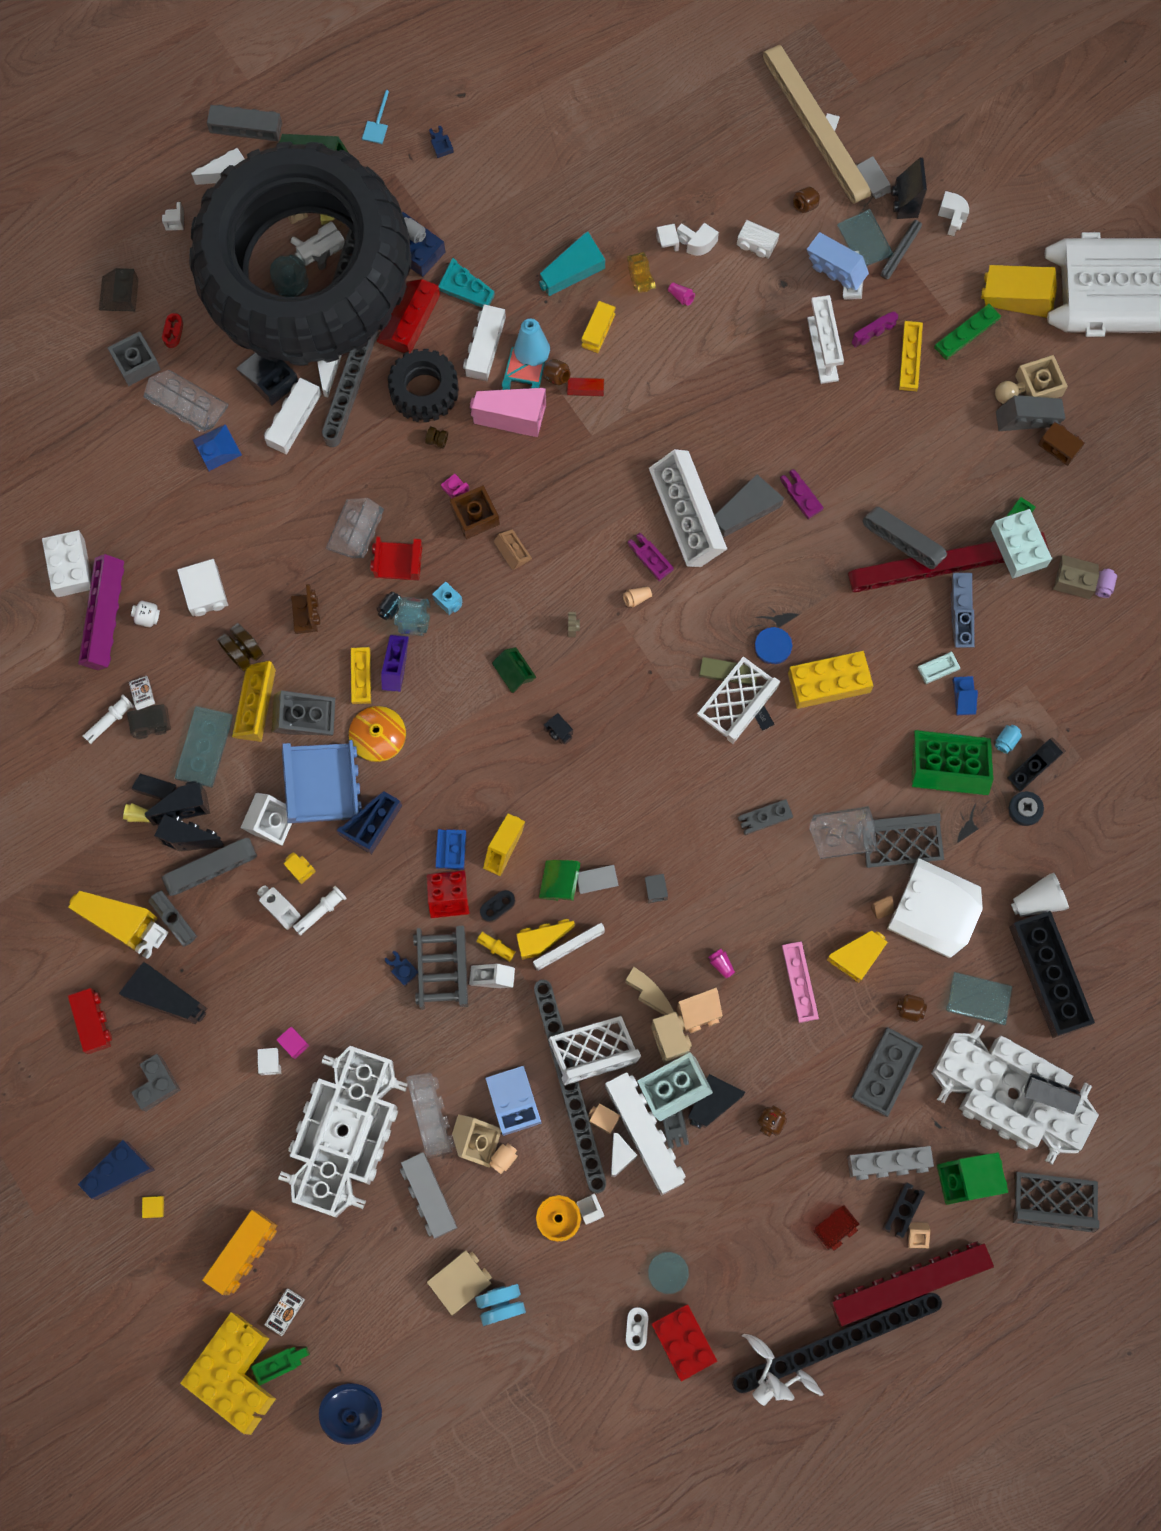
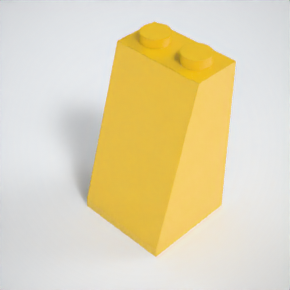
M989 265V271L985 272L984 278L986 288L982 289V299L985 300V306L990 303L993 308L1045 318L1048 317V312L1054 310L1057 292L1055 267Z
M83 891L74 894L68 906L76 914L133 950L142 942L143 939L140 937L151 921L155 923L157 917L145 908Z

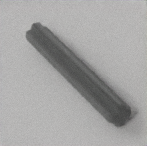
M918 220L913 221L882 270L881 277L885 279L891 277L921 229V222Z

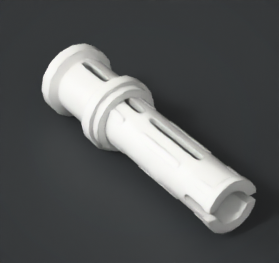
M122 694L121 699L114 706H110L109 711L82 736L92 744L117 719H122V715L135 706Z
M335 885L327 896L321 897V902L293 925V928L302 935L325 913L333 911L340 901L347 898Z

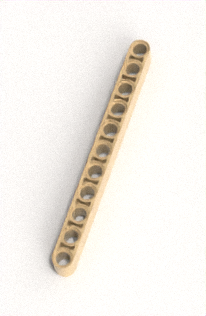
M777 45L764 51L763 58L766 65L850 201L855 204L870 197L871 191L867 182L783 47Z

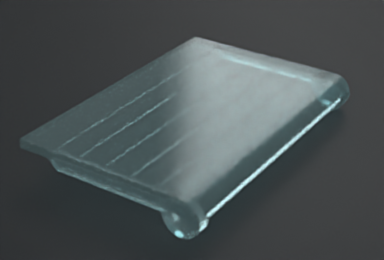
M871 209L837 224L849 248L853 251H859V254L864 258L866 266L892 256L893 251L885 239Z
M954 972L946 1011L1006 1025L1012 986Z

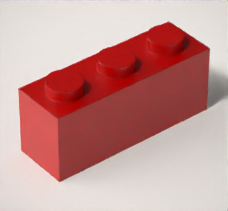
M89 988L68 995L83 1052L91 1054L111 1047L110 1041H112V1036L109 1029L106 1030L104 1022H107L105 1012L101 1011L99 1006L102 1003L99 993Z

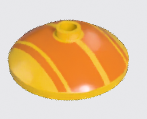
M382 706L369 707L358 713L351 722L349 740H352L353 746H356L357 755L371 762H382L393 758L400 752L406 740V728L403 720L395 711ZM379 728L380 730L379 732L374 733L373 729Z

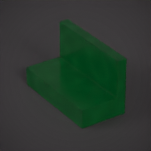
M517 647L504 650L492 662L511 693H514L522 684L532 682L536 678Z

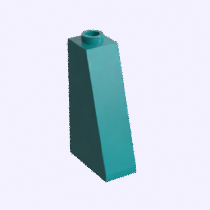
M589 232L583 234L540 273L539 285L543 292L546 291L548 296L605 269V258Z

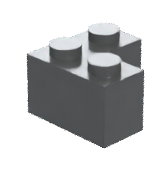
M156 1054L139 1064L149 1082L131 1093L140 1109L147 1112L181 1091L162 1056Z

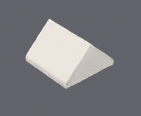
M618 1133L613 1135L611 1177H616L637 1157V1154Z

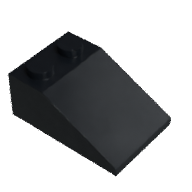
M923 157L917 159L896 178L895 184L891 187V195L895 197L893 212H896L897 219L919 217L927 191Z
M187 782L184 786H180L145 812V817L154 826L160 824L164 815L170 817L173 814L183 820L210 814L207 792L200 782Z

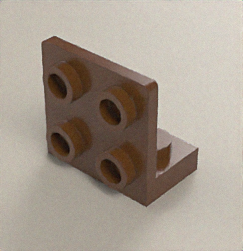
M306 584L307 595L291 596L295 634L318 632L317 625H320V616L317 612V607H319L315 589L312 590L310 584Z

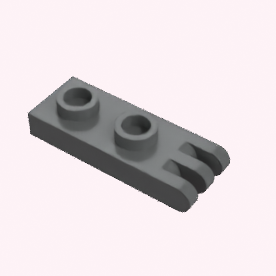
M785 799L738 817V820L743 821L747 819L746 822L740 825L742 828L750 827L743 831L744 835H748L793 818V814Z
M680 1110L663 1120L668 1147L671 1149L674 1148L673 1140H675L677 1147L682 1146L680 1138H683L685 1145H689L683 1110Z

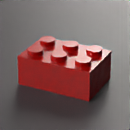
M688 1304L651 1323L681 1382L718 1362Z

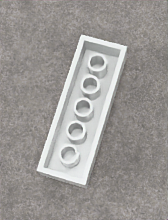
M674 449L652 465L649 470L686 565L702 567L726 551L727 547L689 451Z
M626 1072L605 1083V1088L662 1196L681 1186L686 1176L680 1166L676 1167L674 1163L676 1157L672 1149L666 1148L664 1144L666 1138L662 1130L656 1129L655 1124L657 1121L652 1111H647L645 1107L647 1106V1101L643 1094H638L636 1090L638 1084L633 1075L629 1076Z

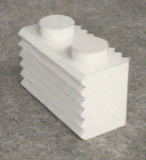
M746 220L738 235L737 245L743 250L753 251L757 256L768 259L778 242L779 233Z

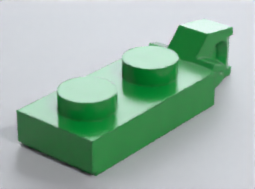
M295 1347L288 1348L251 1366L257 1384L261 1386L298 1368V1366L302 1365L300 1359L310 1355L307 1347L296 1351Z

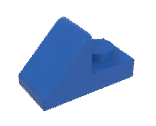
M973 676L954 677L953 686L957 716L976 715L978 690H974Z

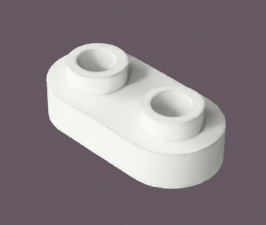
M638 1307L630 1310L627 1317L626 1343L632 1350H641L647 1341L648 1314L644 1309ZM636 1314L641 1315L642 1319L640 1322L634 1321ZM635 1335L640 1337V1342L637 1344L632 1341Z

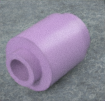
M1103 569V571H1099L1095 594L1098 597L1109 598L1113 594L1117 575L1113 570Z

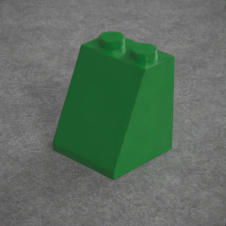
M999 1152L937 1164L946 1205L1008 1193L1007 1181L1004 1176Z

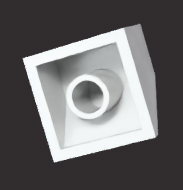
M256 793L241 828L257 837L283 845L292 823H287L285 803L268 794Z

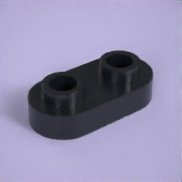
M503 890L484 903L480 909L482 919L491 923L511 910L515 905L514 894L508 890ZM504 898L509 899V903L503 904L502 900ZM488 910L494 911L492 916H488L486 913Z

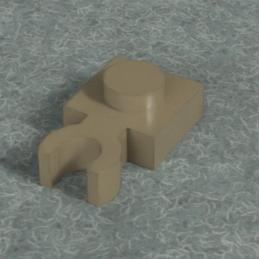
M568 612V637H576V631H580V620H576V612Z

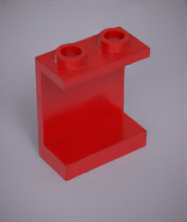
M376 536V543L372 545V554H375L374 560H371L370 570L373 571L375 578L419 581L423 547L421 539H414L413 544L381 542V538Z

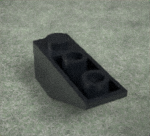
M1052 737L1007 778L1021 792L1061 757L1066 750Z

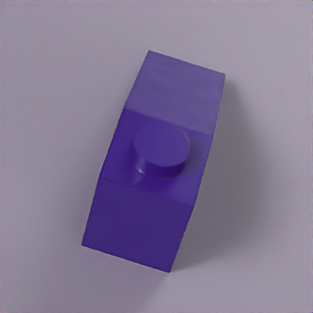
M390 635L381 672L382 690L401 692L409 642L408 636Z

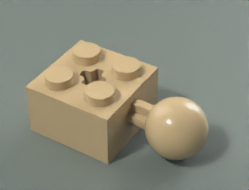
M1054 355L1019 366L1015 375L1018 384L1011 381L1001 382L995 390V396L1002 404H1005L1014 395L1019 396V394L1030 397L1059 398L1064 395L1068 386Z

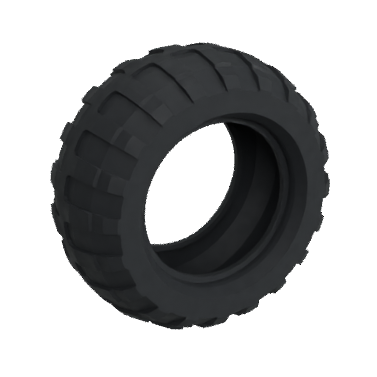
M291 141L277 143L276 147L261 152L259 149L251 151L247 154L248 158L235 166L229 165L220 173L221 178L214 187L208 188L201 199L200 211L197 217L193 219L189 264L198 296L212 320L234 343L243 348L251 349L258 356L270 361L284 360L289 361L293 365L305 366L310 362L324 360L326 363L333 362L339 359V355L356 349V351L360 350L368 344L370 337L377 331H382L388 325L392 317L391 313L396 305H400L407 287L406 278L411 268L410 240L407 225L397 199L388 190L384 181L368 166H362L357 158L344 150L335 151L318 142H309L306 145H293ZM302 213L323 214L339 220L355 234V244L347 267L333 283L321 291L301 297H282L258 288L249 280V261L255 244L268 228L284 218Z

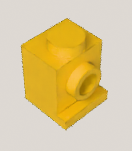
M294 852L285 859L284 865L300 884L304 883L316 872L303 856L299 858Z

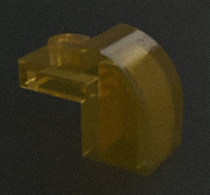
M641 252L627 256L629 273L634 289H637L639 293L656 288L645 253Z

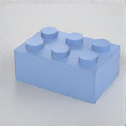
M820 232L807 248L809 259L813 264L812 267L819 273H826L831 280L840 281L848 289L857 290L869 274L862 255Z

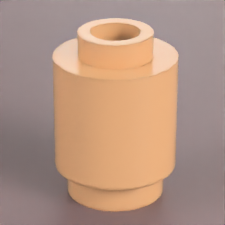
M509 1143L506 1146L501 1144L490 1158L491 1162L489 1165L502 1174L503 1171L508 1170L518 1157L515 1154L517 1150Z

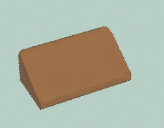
M513 529L499 533L495 538V545L512 570L532 560Z

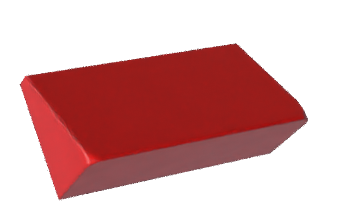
M569 378L567 395L604 396V379Z

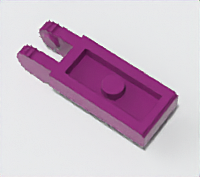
M890 312L854 333L853 346L856 348L859 345H865L873 336H880L885 330L894 328L898 320V313Z
M794 469L790 470L789 473L796 484L791 485V482L785 475L780 477L782 484L787 489V493L807 519L823 511L824 507Z
M639 532L636 537L643 546L639 548L631 539L627 544L655 578L661 581L674 568L658 549Z

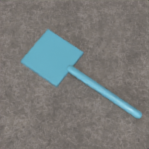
M388 90L385 91L376 123L367 121L362 140L383 144L388 125L380 124V119L389 93Z

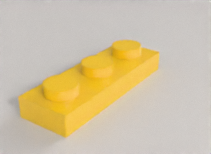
M370 647L351 648L352 704H371Z

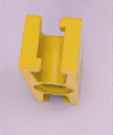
M598 301L582 337L583 348L599 353L614 320L616 307Z

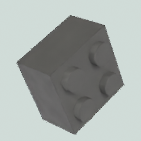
M140 331L108 347L114 362L128 386L161 370Z

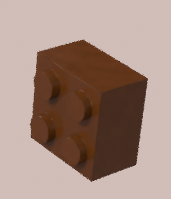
M484 485L450 499L451 509L466 539L500 525L499 515Z

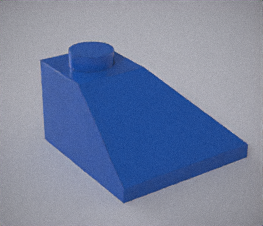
M226 424L193 439L208 471L242 456Z

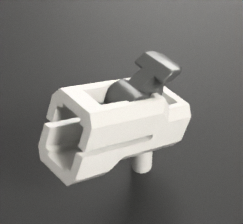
M329 222L319 228L318 234L303 242L296 237H292L290 242L297 246L295 256L300 263L303 262L307 266L316 261L318 269L323 270L326 268L327 258L341 250L345 240L333 222Z

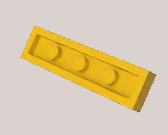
M904 322L899 390L916 392L918 390L922 322Z

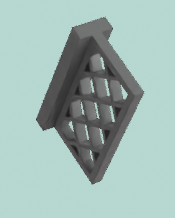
M940 813L860 822L863 833L866 868L916 863L918 858L926 862L944 860ZM929 826H935L936 835L933 839H930L923 833ZM910 828L919 833L913 842L904 835ZM890 830H894L900 835L894 843L885 837ZM875 832L881 838L873 845L868 841L867 833ZM921 835L929 841L924 850L915 844ZM902 837L910 843L905 852L896 846ZM883 839L891 845L886 854L877 848ZM931 844L938 848V857H931L926 853ZM912 846L921 852L917 859H912L907 855ZM893 848L902 854L898 861H893L887 856ZM874 850L883 856L878 863H871L870 855Z
M1016 1172L1013 1223L1095 1233L1099 1229L1100 1220H1098V1181ZM1021 1178L1029 1179L1034 1186L1026 1191L1021 1186ZM1042 1181H1049L1054 1187L1048 1194L1039 1186ZM1063 1183H1068L1074 1189L1068 1196L1059 1188ZM1082 1186H1092V1196L1088 1199L1079 1190ZM1035 1187L1044 1196L1037 1203L1028 1194ZM1055 1190L1064 1198L1058 1205L1049 1197ZM1075 1192L1085 1201L1078 1208L1069 1199ZM1025 1196L1034 1205L1030 1209H1020V1200ZM1045 1198L1054 1207L1050 1212L1043 1211L1038 1205ZM1066 1201L1074 1211L1071 1214H1064L1059 1206ZM1087 1204L1092 1209V1217L1084 1216L1079 1209Z

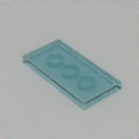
M195 707L175 774L176 780L185 782L196 781L197 783L200 782L202 786L213 788L232 723V714Z

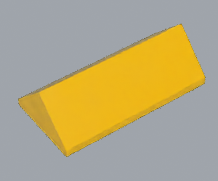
M270 661L251 664L245 671L232 734L233 738L262 742L276 672Z

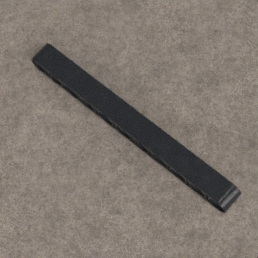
M935 1293L921 1295L772 1359L768 1372L778 1379L935 1313L942 1307V1300ZM929 1297H933L936 1301V1305L932 1309L926 1303ZM912 1304L917 1308V1314L913 1317L908 1314V1307ZM893 1312L899 1318L898 1322L894 1325L889 1322V1315ZM874 1320L880 1325L876 1333L870 1329V1324ZM857 1328L861 1332V1337L859 1340L854 1341L851 1337V1332ZM838 1336L842 1340V1345L840 1348L835 1349L832 1346V1340ZM816 1345H821L823 1348V1354L820 1357H816L813 1354V1348ZM797 1353H802L804 1356V1362L801 1365H797L794 1362V1356ZM767 1361L736 1374L732 1379L733 1388L739 1393H747L758 1388L760 1384L756 1379V1372L759 1369H765ZM778 1361H783L785 1364V1370L782 1373H778L775 1370V1364ZM740 1377H745L747 1380V1386L744 1389H739L736 1385Z

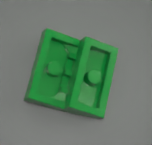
M546 860L539 898L558 901V899L574 901L580 862L572 860Z

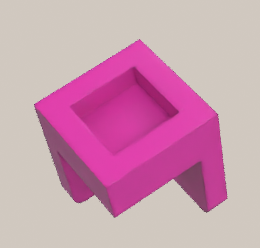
M293 1027L287 1029L277 1039L280 1045L294 1059L309 1047V1044Z

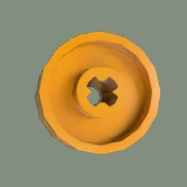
M560 1195L549 1197L542 1202L537 1210V1227L542 1235L550 1241H567L575 1236L580 1228V1210L576 1203L568 1197ZM561 1215L563 1220L559 1223L556 1222L555 1216Z

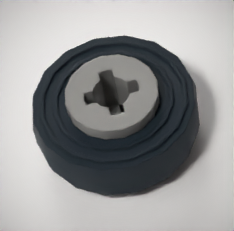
M1029 791L1020 792L1009 803V815L1019 825H1034L1043 816L1044 805L1040 797L1035 793Z

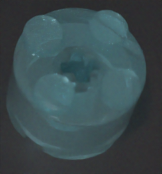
M295 255L280 256L272 262L270 276L274 289L278 294L284 297H297L306 290L309 283L304 262Z
M407 596L399 597V612L394 618V624L398 626V632L407 635L424 636L423 633L427 632L430 621V614L427 613V608H430L429 600Z

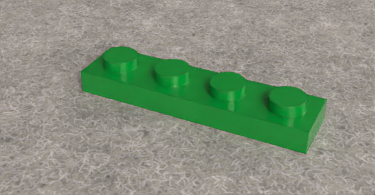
M989 303L935 344L934 348L945 360H948L999 321L1001 315Z

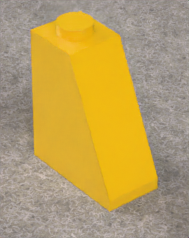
M507 814L488 846L483 869L501 876L523 832L525 821L517 816Z
M870 931L831 953L827 961L859 983L888 942L881 933Z

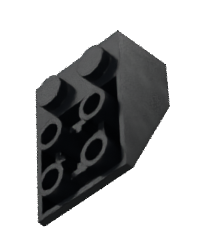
M256 352L236 368L271 406L290 392L293 384L298 382L297 374L283 360H277V362L270 361L258 356Z
M173 814L170 817L167 815L163 816L154 835L161 844L177 851L224 847L220 840L221 838L217 836L216 832L210 829L203 831L199 828V825L193 822L186 824L180 817Z

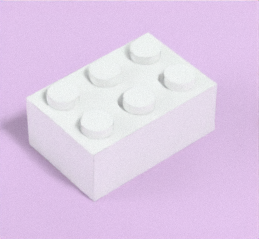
M77 530L42 538L51 590L56 597L90 590L92 576L85 539L80 531Z

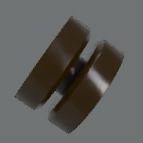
M236 623L230 628V633L235 640L225 633L216 640L239 669L244 671L251 666L250 660L245 654L255 661L264 654L255 639L239 623Z

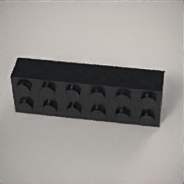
M1051 911L1013 923L1009 927L1052 1039L1093 1025L1095 1023Z

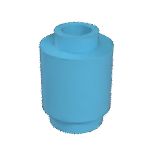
M1006 725L996 739L995 747L999 751L1008 754L1021 739V730L1015 725Z

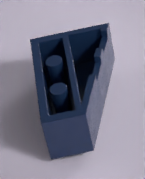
M383 791L367 804L361 812L354 815L350 821L336 831L339 836L372 855L402 808L401 801Z

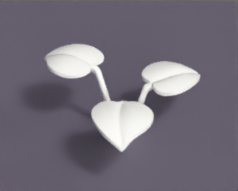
M749 1334L742 1335V1337L748 1340L754 1350L766 1358L767 1361L762 1377L758 1381L760 1385L752 1393L753 1397L760 1404L765 1406L773 1396L776 1401L783 1399L794 1400V1395L788 1386L796 1381L802 1382L806 1388L819 1396L824 1395L814 1379L803 1370L796 1371L798 1376L787 1383L780 1382L776 1376L768 1372L772 1359L775 1358L770 1348L755 1336Z

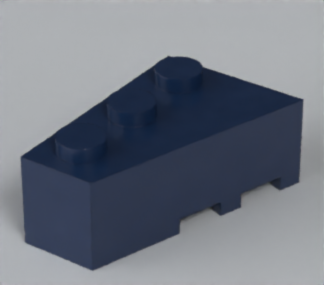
M122 1140L78 1185L91 1199L98 1200L120 1189V1187L155 1171V1169L128 1141Z

